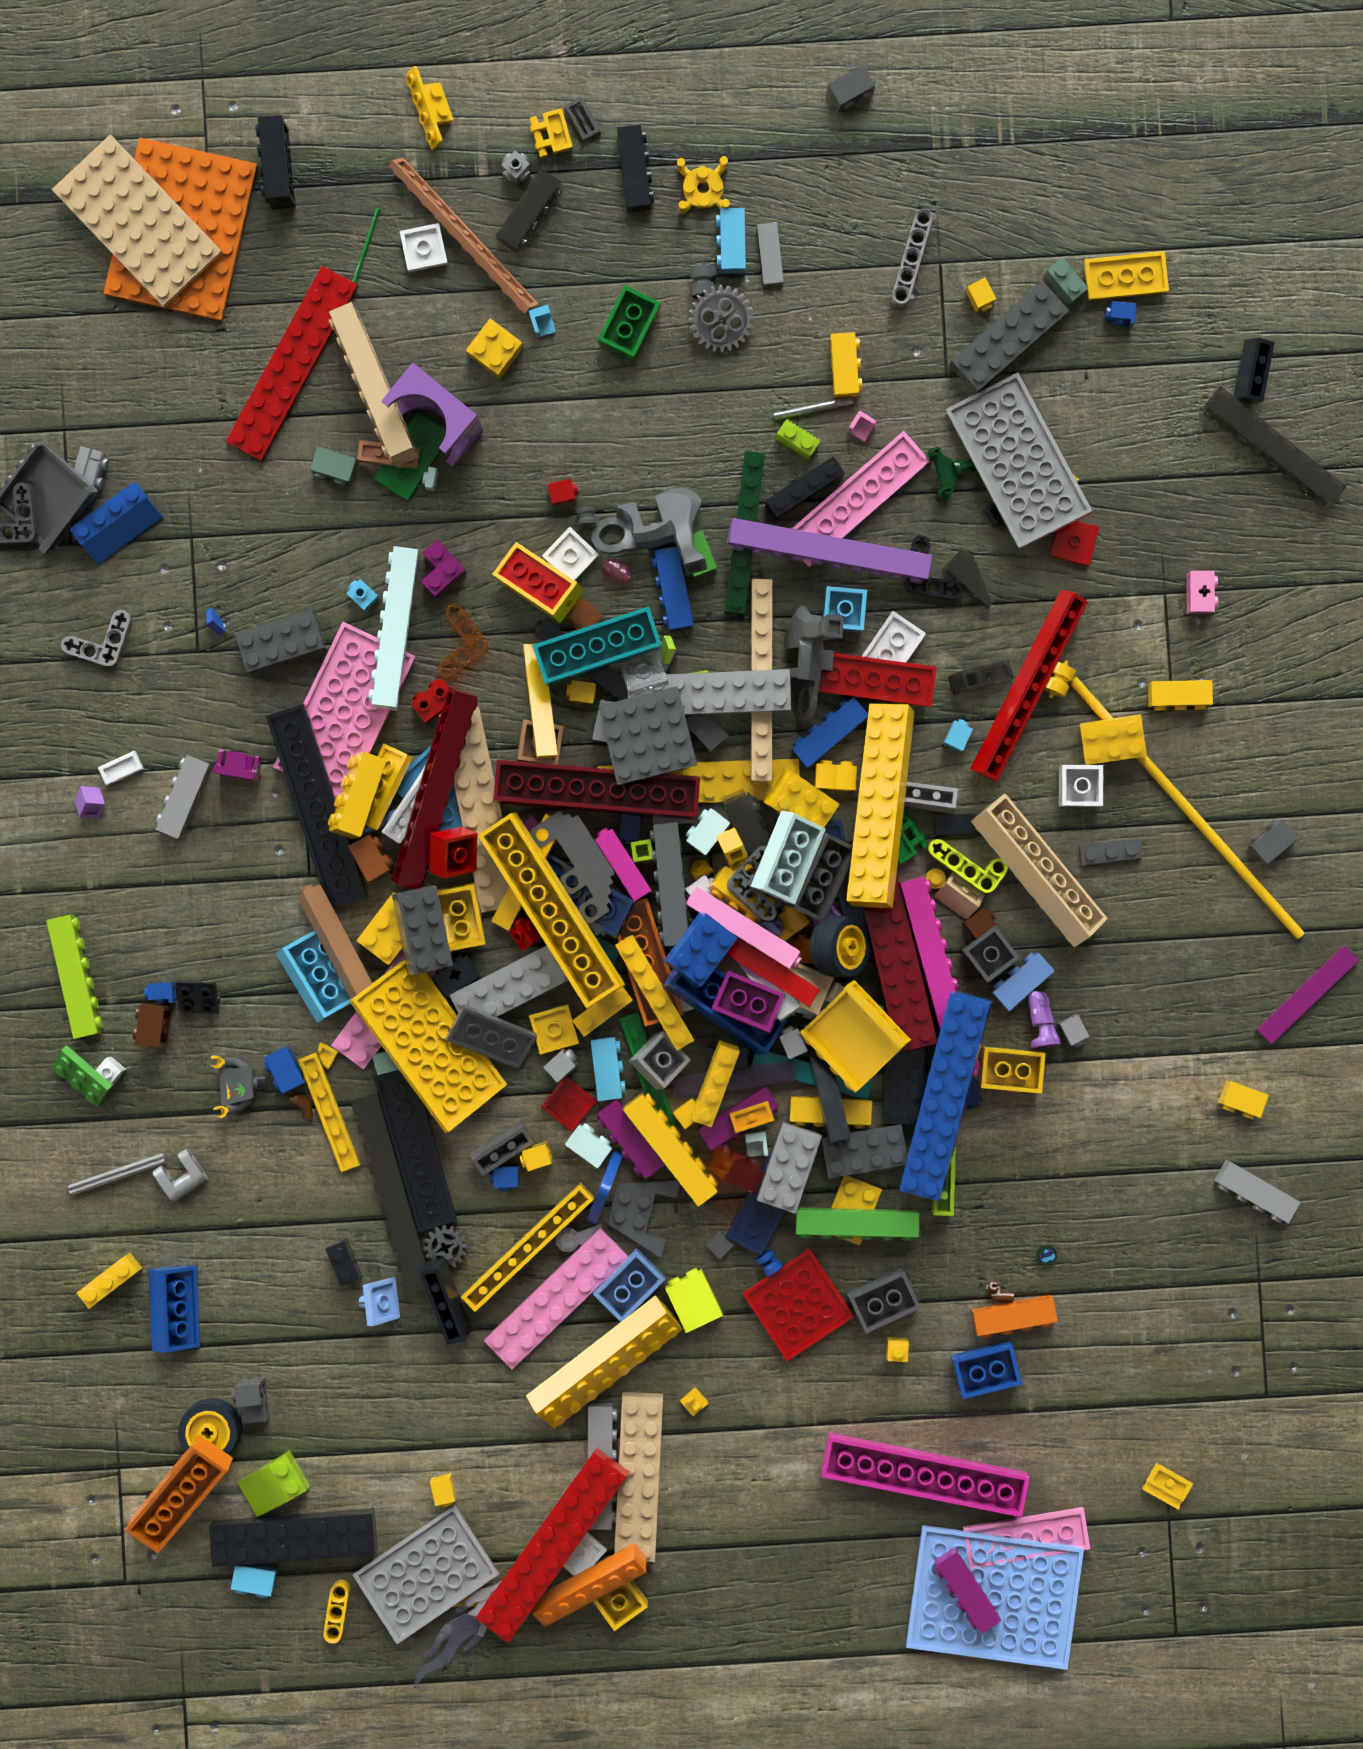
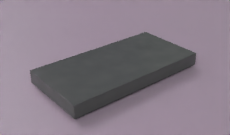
M465 1004L446 1035V1041L516 1069L520 1068L537 1038V1034Z

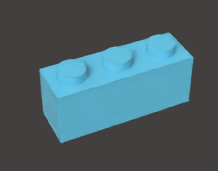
M720 208V215H716V228H720V235H717V248H721V255H717V268H721V274H743L746 270L745 208Z
M615 1037L592 1039L591 1048L598 1101L622 1098V1093H626L625 1081L620 1080V1073H623L622 1061H618L617 1053H621L620 1041H616Z

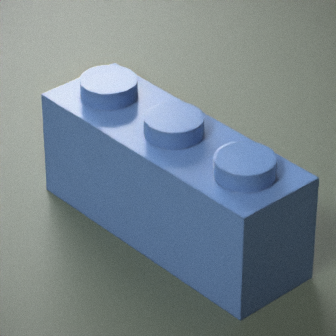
M1029 953L1023 959L1024 963L1019 968L1016 965L1008 972L1009 977L1004 981L1000 979L992 986L994 990L991 993L1007 1011L1015 1007L1055 971L1040 953Z

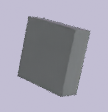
M719 1230L705 1246L721 1259L732 1248L734 1243Z

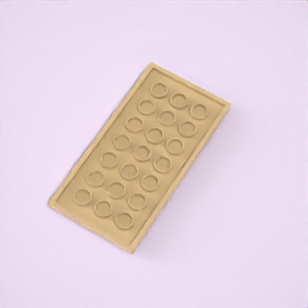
M111 134L52 189L164 308L223 253Z

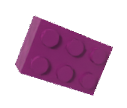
M727 971L712 1010L771 1035L786 995Z

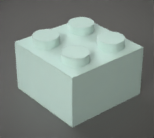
M712 808L709 811L705 809L698 818L700 821L698 826H692L685 835L688 837L686 842L704 856L707 855L716 843V836L722 834L730 824L729 821Z

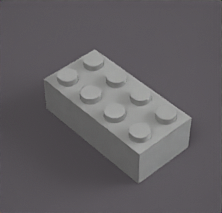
M784 1121L781 1122L756 1196L757 1201L796 1214L822 1137L821 1134Z

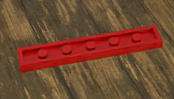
M738 937L725 954L809 1008L820 992L819 988Z

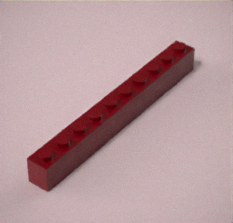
M451 687L448 688L391 880L398 886L418 889L425 882V871L429 865L430 833L437 832L438 828L442 825V814L449 802L448 794L454 785V774L460 765V754L466 745L465 738L467 731L470 730L472 725L473 711L476 710L478 705V697L470 692Z

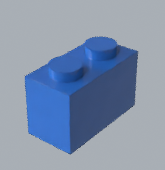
M286 1046L264 1057L266 1060L264 1062L265 1068L269 1073L272 1072L275 1078L273 1084L277 1091L280 1090L281 1093H285L306 1082L290 1046Z

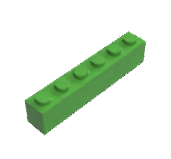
M798 1207L796 1211L795 1232L800 1234V1238H812V1235H820V1238L831 1239L832 1235H840L841 1239H853V1236H861V1239L872 1240L873 1236H881L882 1240H893V1237H901V1240L913 1241L914 1237H919L918 1210Z

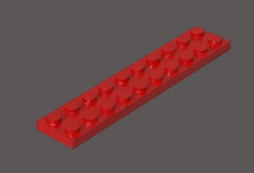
M321 266L227 437L226 443L261 462L263 461L333 333L329 319H332L329 311L350 302L358 287L356 283Z

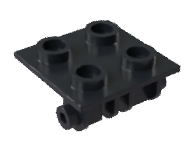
M175 981L179 1012L219 1014L221 996L217 995L216 983Z

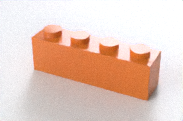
M1051 1295L971 1309L975 1333L977 1336H981V1338L993 1337V1333L1001 1332V1335L1011 1334L1016 1329L1029 1331L1033 1329V1326L1041 1325L1043 1328L1053 1326L1054 1322H1058L1054 1299Z

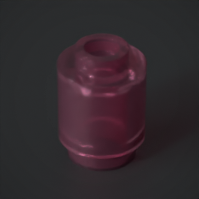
M609 557L601 568L604 575L618 585L623 583L626 585L632 577L630 573L631 568L616 558Z

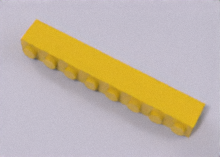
M580 1182L468 1288L461 1298L476 1312L594 1200V1196Z

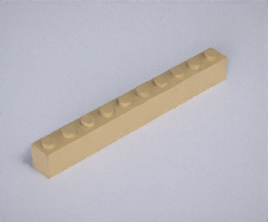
M752 579L751 671L772 670V579ZM752 712L751 783L771 784L772 712Z

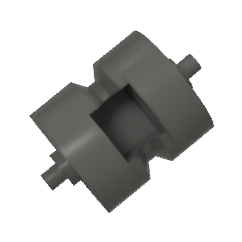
M701 262V265L690 268L691 279L695 282L691 287L692 298L698 299L697 295L704 297L703 290L711 293V286L717 291V285L713 283L717 278L716 266L705 265V262Z

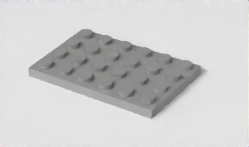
M453 1505L355 1572L353 1577L396 1644H398L500 1573L456 1505Z

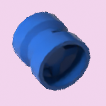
M772 1248L755 1259L758 1265L764 1268L763 1272L767 1277L783 1266L782 1262L775 1258Z

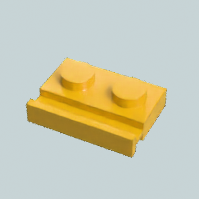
M1156 1463L1142 1489L1179 1510L1193 1483Z

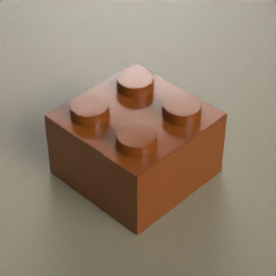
M369 834L348 846L367 882L373 883L393 872L392 866H394V863L390 856L382 851L384 845L379 837L377 838Z

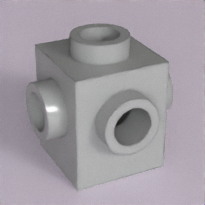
M516 150L512 154L508 153L502 160L503 176L518 186L521 181H525L531 174L529 158L523 153L519 154Z

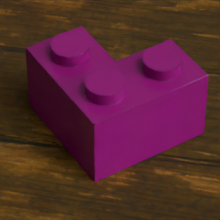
M438 539L423 552L435 569L421 582L438 599L467 572Z

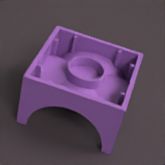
M414 363L409 366L381 400L388 408L394 402L401 400L398 408L402 417L414 411H429L443 418L446 421V434L439 449L445 454L451 449L446 463L452 468L483 432L477 414Z

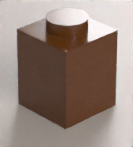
M981 908L965 920L963 925L973 938L977 939L996 925L993 921L995 916L989 909Z

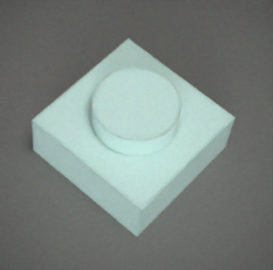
M429 467L428 472H424L422 483L425 484L426 490L435 491L439 473L437 468Z

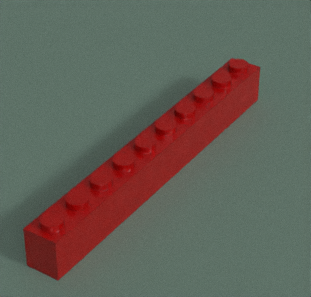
M1060 590L970 770L980 776L998 781L1089 602L1075 592Z

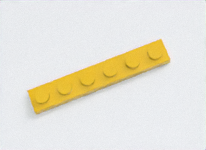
M631 935L615 944L676 1050L693 1042L694 1038L634 936Z

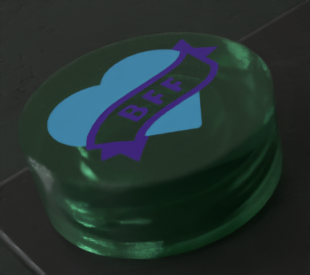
M1045 1244L1038 1248L1036 1257L1041 1264L1052 1265L1057 1260V1251L1051 1245Z

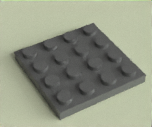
M678 686L598 706L618 786L697 766Z

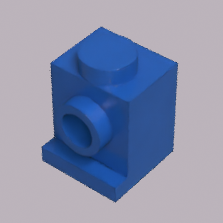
M1112 301L1109 307H1106L1105 319L1108 320L1107 322H1113V325L1116 326L1127 324V328H1131L1135 324L1136 303Z
M175 982L147 984L145 999L154 1000V1004L167 1003V999L169 1003L177 1002Z

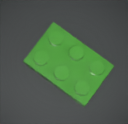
M67 1045L60 1051L52 1067L56 1074L64 1077L72 1088L79 1090L90 1103L99 1107L104 1102L112 1084Z

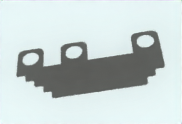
M557 811L534 827L530 834L539 847H544L555 838L558 840L574 865L573 869L561 876L560 881L569 894L575 893L585 885L588 887L593 897L580 905L579 911L587 923H593L609 912L607 904L611 901L608 897V894L611 893L609 885L613 883L611 876L615 872L579 816L576 815L571 818L570 814L564 816L561 811ZM540 828H545L548 831L549 836L545 841H539L536 837V832ZM570 875H575L578 878L579 883L575 888H569L566 884V879ZM589 904L595 905L597 908V914L592 918L585 914V907Z

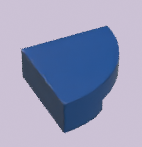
M212 608L207 610V625L221 636L226 632L221 618Z

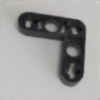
M924 535L916 536L911 543L910 551L918 552V546L915 543H918L921 539L923 544H926V547L922 548L921 553L929 554V539ZM928 577L924 592L921 591L923 587L920 586L912 589V585H909L910 579H905V588L912 594L947 600H957L963 594V587L957 581ZM931 582L939 584L940 589L937 593L929 591L928 586ZM943 583L947 584L945 588L948 589L956 586V590H959V593L952 596L950 591H945V595H942Z

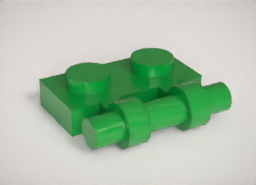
M907 812L903 814L904 824H902L899 864L904 863L917 854L913 847L916 844L922 850L928 847L925 835L920 833L915 825V820L911 819ZM909 829L914 839L909 841L903 831Z

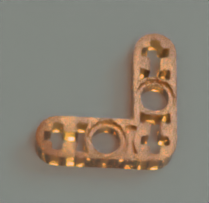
M457 603L448 605L445 614L466 643L439 663L438 672L443 678L455 676L488 649V641ZM452 608L455 610L460 609L458 614L461 618L466 616V619L460 621L458 625L455 624L458 622L455 616L450 617V610ZM465 623H469L473 627L472 632L469 634H464L461 631V627ZM476 640H483L484 643L482 645L484 648L481 650L476 648L473 651L476 655L472 656L466 647L470 645L472 649L476 645ZM465 651L468 653L469 658L466 662L458 661L457 656L459 652ZM454 657L455 662L460 667L456 668L454 665L450 668V674L447 672L442 673L444 670L443 665H451L453 662L450 659Z

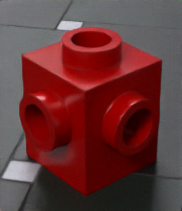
M522 916L513 923L515 927L508 931L522 951L542 938L529 917L524 919Z

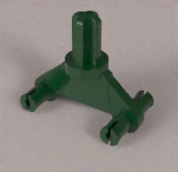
M940 447L931 448L926 452V458L930 462L934 461L941 488L935 495L937 501L946 500L954 491L953 488L956 481L962 474L976 471L972 460L963 462L953 461L942 454Z

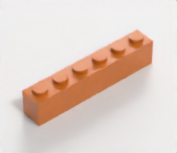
M634 1543L548 1589L534 1606L533 1615L546 1627L646 1573L645 1554Z

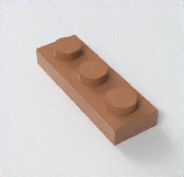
M360 440L357 456L358 462L397 467L394 462L390 463L388 458H386L382 446H384L382 443ZM414 447L420 458L421 449L419 447ZM416 458L412 462L404 463L401 467L418 469L419 459Z

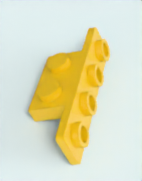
M414 66L406 74V83L411 90L413 103L416 105L420 123L423 125L426 133V140L431 150H433L443 142L438 125L450 124L454 119L441 82L423 84L418 68Z

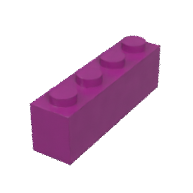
M766 1085L716 1116L712 1127L702 1125L698 1128V1132L710 1150L715 1148L718 1151L726 1146L725 1141L731 1137L735 1140L743 1135L742 1131L735 1133L729 1113L764 1101H768L772 1115L777 1113L776 1109L779 1106Z
M615 1099L597 1113L599 1115L597 1120L603 1128L607 1126L611 1134L609 1136L612 1141L622 1146L623 1150L621 1153L627 1161L631 1159L636 1165L633 1169L638 1176L641 1177L643 1175L646 1179L663 1167L665 1163L623 1111L624 1106L619 1099Z
M955 1547L934 1560L937 1566L934 1568L940 1579L945 1578L948 1583L945 1585L951 1596H957L959 1601L956 1603L963 1613H968L970 1616L968 1621L974 1630L978 1628L982 1634L1002 1621L999 1613Z

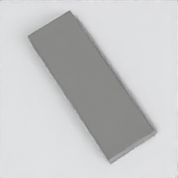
M777 222L757 224L763 286L783 284Z

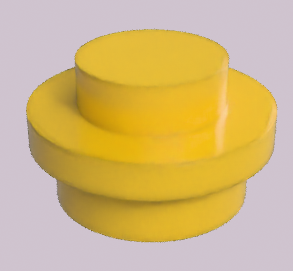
M935 868L928 871L925 880H929L931 888L937 889L944 885L946 876L942 870Z

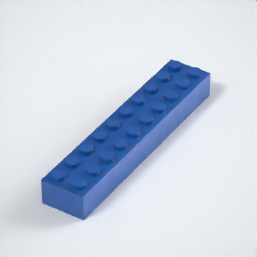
M954 990L949 994L899 1189L901 1191L935 1201H940L943 1196L993 1001Z

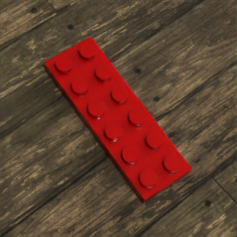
M833 653L832 671L821 670L818 692L931 707L937 667Z

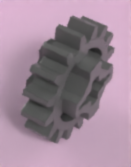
M446 1224L443 1225L442 1229L435 1227V1233L433 1231L428 1233L431 1238H425L424 1240L428 1245L424 1246L423 1250L429 1251L425 1257L437 1260L441 1259L438 1257V1255L446 1258L448 1268L449 1264L456 1267V1261L460 1263L463 1261L461 1255L466 1256L467 1251L463 1250V1248L468 1247V1243H463L466 1235L460 1236L461 1229L454 1231V1225L450 1229H447ZM446 1234H450L454 1238L447 1237ZM437 1238L438 1244L433 1248V1241ZM443 1242L445 1243V1245L452 1244L449 1247L448 1251L446 1248L440 1249L443 1245ZM457 1245H459V1252L455 1256L453 1250L455 1247H457Z

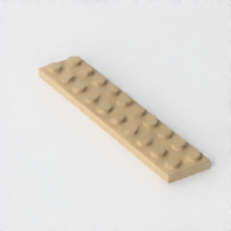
M477 706L472 714L471 728L466 734L465 748L460 754L459 768L454 774V787L463 827L475 831L479 835L503 819L500 804L493 801L495 780L479 706ZM477 836L476 871L473 872L482 913L498 909L509 884Z

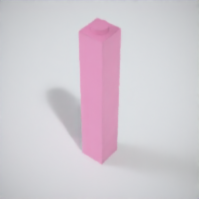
M696 886L687 900L686 905L697 913L704 912L709 914L736 937L790 971L793 967L796 969L802 960L800 957L801 951Z

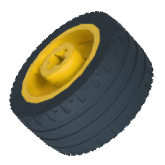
M830 916L819 921L814 928L810 942L811 959L815 968L820 973L830 977L846 978L861 973L870 955V938L865 925L859 919L849 916Z
M218 1398L204 1399L192 1405L183 1415L178 1428V1438L184 1452L200 1435L230 1455L238 1445L242 1434V1422L238 1418L237 1410L228 1402Z

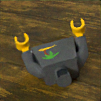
M215 1055L211 1056V1058L217 1059L218 1062L216 1065L210 1066L219 1068L221 1106L214 1107L213 1110L220 1109L221 1115L215 1117L216 1119L241 1112L252 1103V1098L256 1097V1089H267V1078L255 1077V1069L250 1068L248 1063L237 1057L221 1058Z

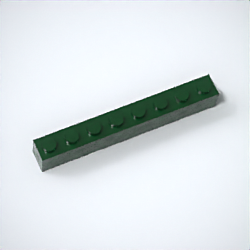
M745 451L736 519L757 522L765 453ZM744 548L743 551L732 549L724 614L743 617L745 615L752 549Z

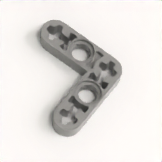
M124 610L114 612L103 646L74 636H67L62 640L61 648L69 655L107 667H114L120 660L132 623V617ZM124 614V618H126L127 621L122 622L120 628L124 629V631L121 632L118 629H113L114 626L119 627L120 621H118L117 618L118 616L122 617V615ZM114 633H119L121 636L118 644H112L110 640L111 635ZM73 640V644L81 646L80 650L71 648L69 651V647L66 646L67 642L71 643ZM108 645L118 648L117 651H112L111 656L114 657V660H110L109 663L105 659V655H109L111 649L107 648ZM88 646H93L96 650L92 657H87L85 654V649Z

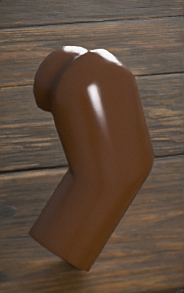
M299 1093L289 1097V1103L292 1106L295 1105L302 1109L303 1119L313 1118L311 1101L307 1097Z
M994 1281L987 1285V1293L994 1301L1014 1302V1292H1003L998 1286L999 1284Z

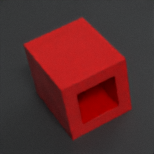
M571 479L547 484L553 507L576 502L575 496L579 495L576 483L572 484Z

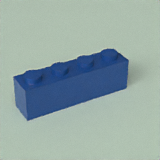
M674 546L654 550L655 556H651L653 568L658 569L659 576H655L657 588L662 590L659 601L661 608L665 607L666 615L663 616L665 628L669 627L670 632L693 628L678 548Z
M854 697L850 700L848 698L844 699L838 705L840 707L835 713L830 711L823 717L825 722L820 726L816 723L808 730L809 735L805 739L800 737L792 744L794 748L791 751L806 769L868 717V713Z

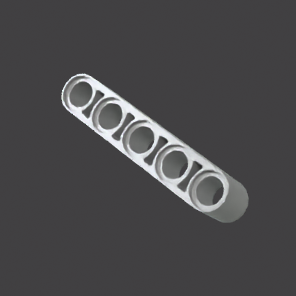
M919 209L913 219L891 296V303L896 308H904L908 304L933 220L932 213L928 209ZM925 217L928 220V222L926 224H921L918 221V218ZM919 236L922 238V242L915 243L912 237ZM908 255H913L916 257L917 261L913 263L909 262L906 257ZM908 274L911 277V281L905 282L901 279V276ZM898 293H902L905 295L906 299L904 301H899L896 299L895 295Z

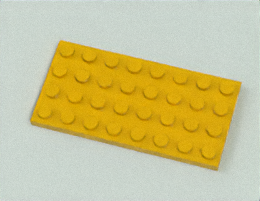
M405 959L350 1000L352 1006L445 1133L451 1131L507 1085L488 1057L446 1041V1035L453 1025L457 1014L426 972L415 975L408 974Z

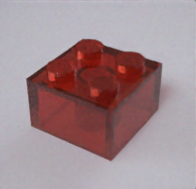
M716 1145L705 1165L723 1181L753 1194L757 1191L766 1174L760 1168V1163L752 1160L749 1155L740 1152V1154L736 1153L735 1149L727 1145L724 1148Z

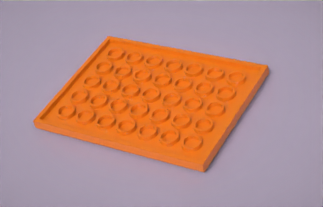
M139 137L134 158L136 162L223 253L165 308L112 254L104 295L223 322L258 165L252 162Z

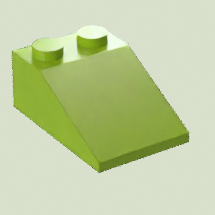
M290 1450L237 1481L257 1517L292 1500L307 1491L310 1486Z

